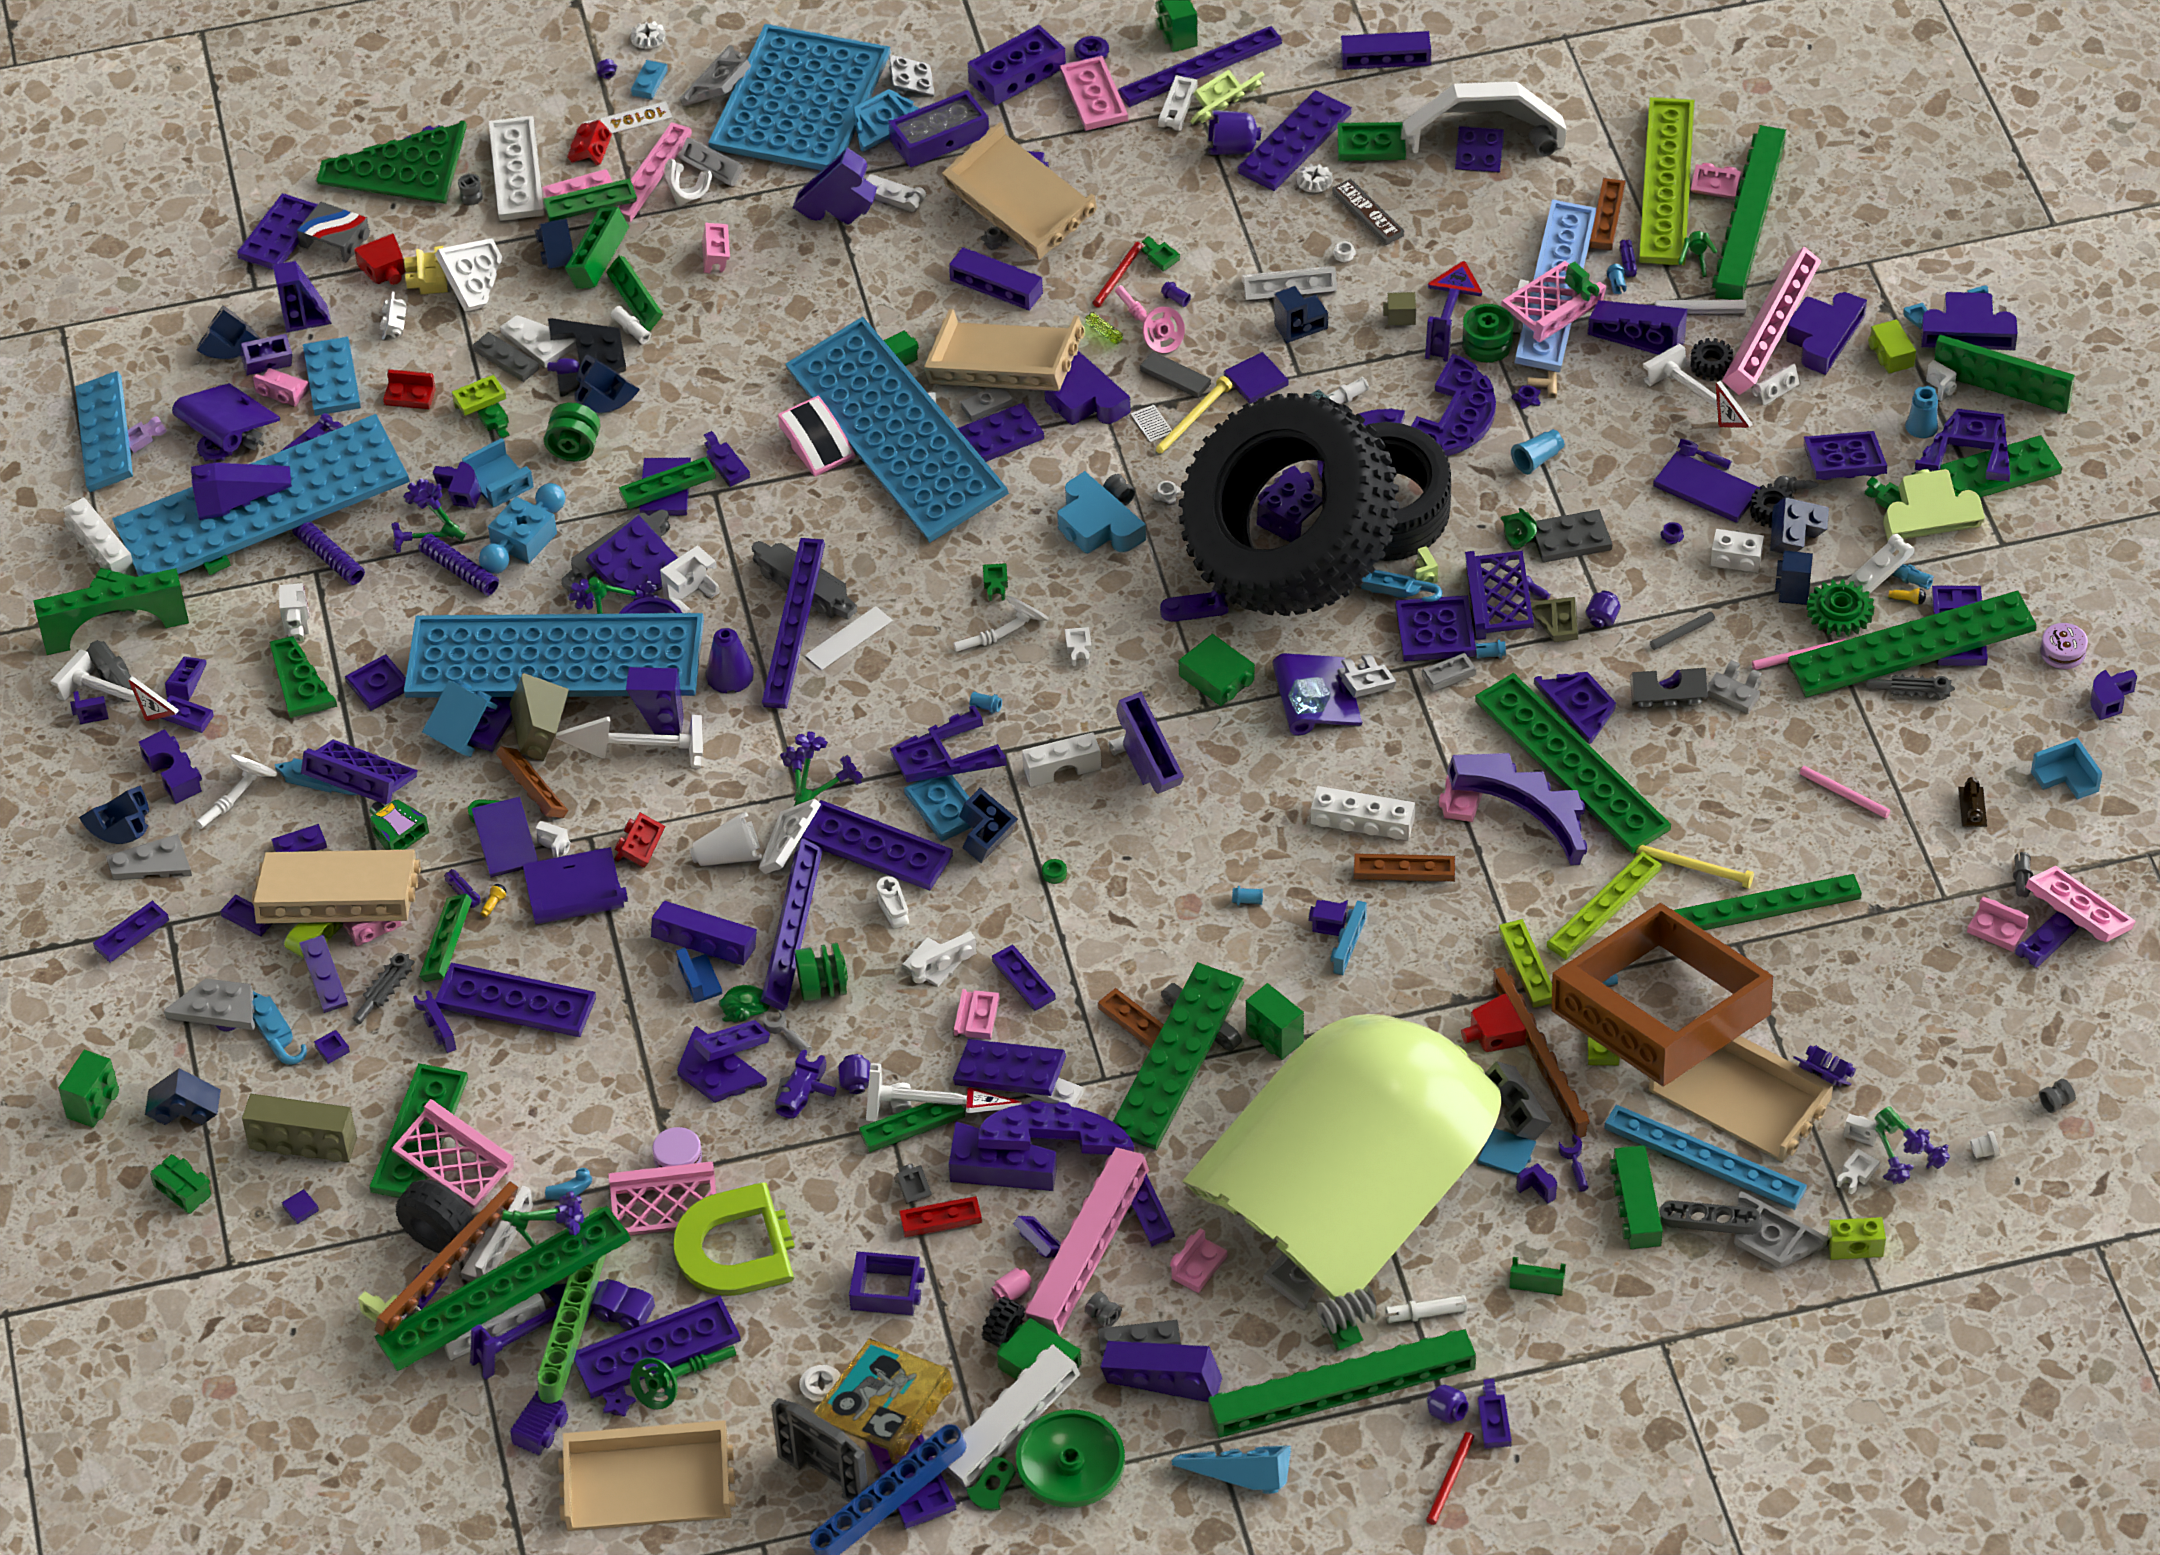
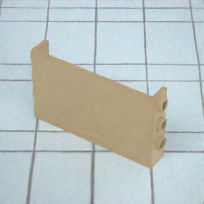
M1001 122L991 127L979 141L974 142L963 155L958 156L954 163L942 172L944 184L947 188L1038 260L1044 257L1051 249L1060 245L1070 232H1074L1097 209L1095 196L1092 193L1087 198L1008 137Z
M949 309L946 318L942 321L940 332L935 337L933 348L928 353L924 369L929 384L1060 391L1065 376L1071 369L1072 359L1078 352L1079 342L1084 338L1085 329L1081 325L1079 315H1074L1069 328L959 323L954 309Z
M415 850L265 852L263 862L259 863V876H256V890L252 892L256 923L407 921L410 904L415 902V888L418 887L417 874L421 872L420 859H416Z
M1738 1036L1664 1087L1648 1077V1080H1650L1649 1092L1782 1163L1789 1155L1793 1156L1795 1154L1799 1141L1802 1137H1808L1815 1120L1819 1121L1823 1117L1826 1106L1831 1101L1833 1084L1742 1036Z
M726 1420L563 1433V1458H559L558 1463L559 1474H564V1481H559L560 1498L564 1497V1504L559 1505L560 1520L566 1521L567 1531L731 1518V1507H736L735 1490L730 1491V1484H735L734 1467H729V1461L734 1460L733 1444H728Z

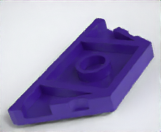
M1577 672L1571 675L1557 674L1556 679L1542 680V676L1534 678V685L1588 744L1594 741L1616 709V702L1588 672Z
M698 1026L694 1027L677 1068L679 1077L714 1103L725 1100L729 1096L744 1094L747 1088L756 1085L762 1088L767 1085V1078L734 1053L708 1061L693 1047L695 1038L707 1035V1033Z

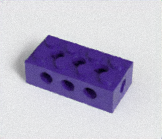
M1038 24L967 62L968 81L996 106L1059 72L1060 65L1066 64L1065 47Z

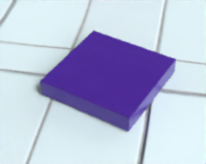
M1264 352L1224 370V376L1231 381L1235 389L1249 404L1289 385V379Z
M385 654L346 675L345 681L368 709L372 711L404 694L406 677Z

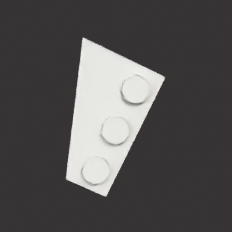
M519 315L500 326L501 334L544 368H547L548 362H555L576 348L575 338L551 341L548 326Z
M815 798L780 812L759 869L764 874L780 870L785 865L793 849L821 806Z

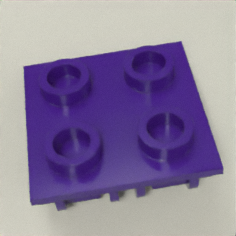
M1459 126L1455 169L1500 172L1504 129Z
M1810 1045L1807 1048V1060L1796 1056L1793 1057V1059L1800 1062L1798 1067L1816 1075L1822 1073L1821 1079L1833 1085L1841 1087L1843 1083L1850 1086L1852 1084L1846 1080L1848 1077L1852 1078L1856 1072L1853 1064L1843 1059L1839 1060L1838 1056H1835L1831 1061L1833 1054L1828 1053L1817 1045L1814 1047Z

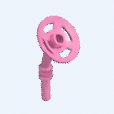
M1120 285L1115 289L1116 294L1127 305L1129 313H1131L1135 320H1140L1143 323V337L1146 344L1152 350L1159 353H1169L1179 347L1184 338L1185 325L1181 315L1175 309L1157 307L1147 315L1146 310L1139 302L1134 301L1123 286ZM1164 312L1162 318L1154 321L1151 319L1154 315ZM1171 317H1173V319L1176 322L1177 332H1175L1174 324L1170 319ZM1148 328H1149V335H1150L1151 339L1153 340V343L1151 342V340H1150V338H1149V336H1148ZM1169 338L1174 340L1170 345L1161 347V341H1166Z

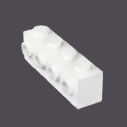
M84 497L64 507L66 518L63 520L67 529L75 534L78 542L84 545L90 557L98 562L100 568L126 575L135 573L131 553Z
M1317 786L1311 807V824L1389 837L1396 840L1409 841L1415 819V802Z

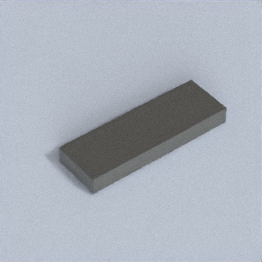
M1154 351L1140 365L1141 372L1196 398H1199L1211 385V378Z

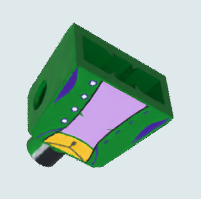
M399 799L392 801L386 806L380 802H375L370 807L372 832L385 850H405L429 833L427 817Z

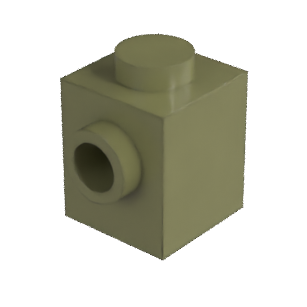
M1415 292L1387 293V302H1383V316H1388V325H1416Z

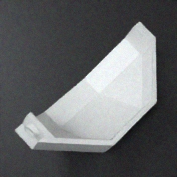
M1518 82L1453 84L1404 120L1401 140L1407 139L1408 144L1412 146L1413 153H1418L1420 130L1443 113L1501 111L1534 126H1548L1558 144L1557 148H1564L1566 126L1561 114Z

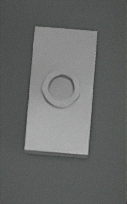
M994 387L962 400L960 403L961 408L969 419L975 421L1013 405V399L1005 388Z
M1465 653L1422 669V677L1433 692L1476 675V668Z

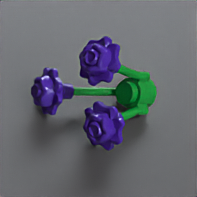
M1891 1106L1882 1109L1875 1116L1874 1119L1878 1125L1874 1129L1880 1135L1889 1157L1890 1168L1883 1176V1179H1886V1181L1891 1180L1894 1185L1897 1183L1902 1184L1910 1179L1909 1171L1913 1170L1914 1167L1911 1164L1900 1163L1898 1157L1894 1156L1885 1132L1892 1134L1900 1128L1907 1139L1904 1143V1152L1911 1153L1912 1155L1915 1153L1921 1154L1922 1151L1927 1153V1169L1931 1166L1940 1169L1948 1162L1950 1158L1947 1152L1949 1145L1945 1144L1934 1147L1929 1142L1930 1131L1928 1129L1923 1130L1920 1128L1914 1131L1900 1118Z

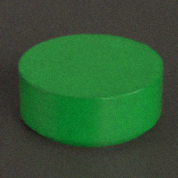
M1050 859L1042 866V877L1051 884L1061 883L1067 877V866L1062 860Z

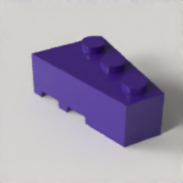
M629 667L626 691L655 735L676 736L682 734L684 712L678 668Z

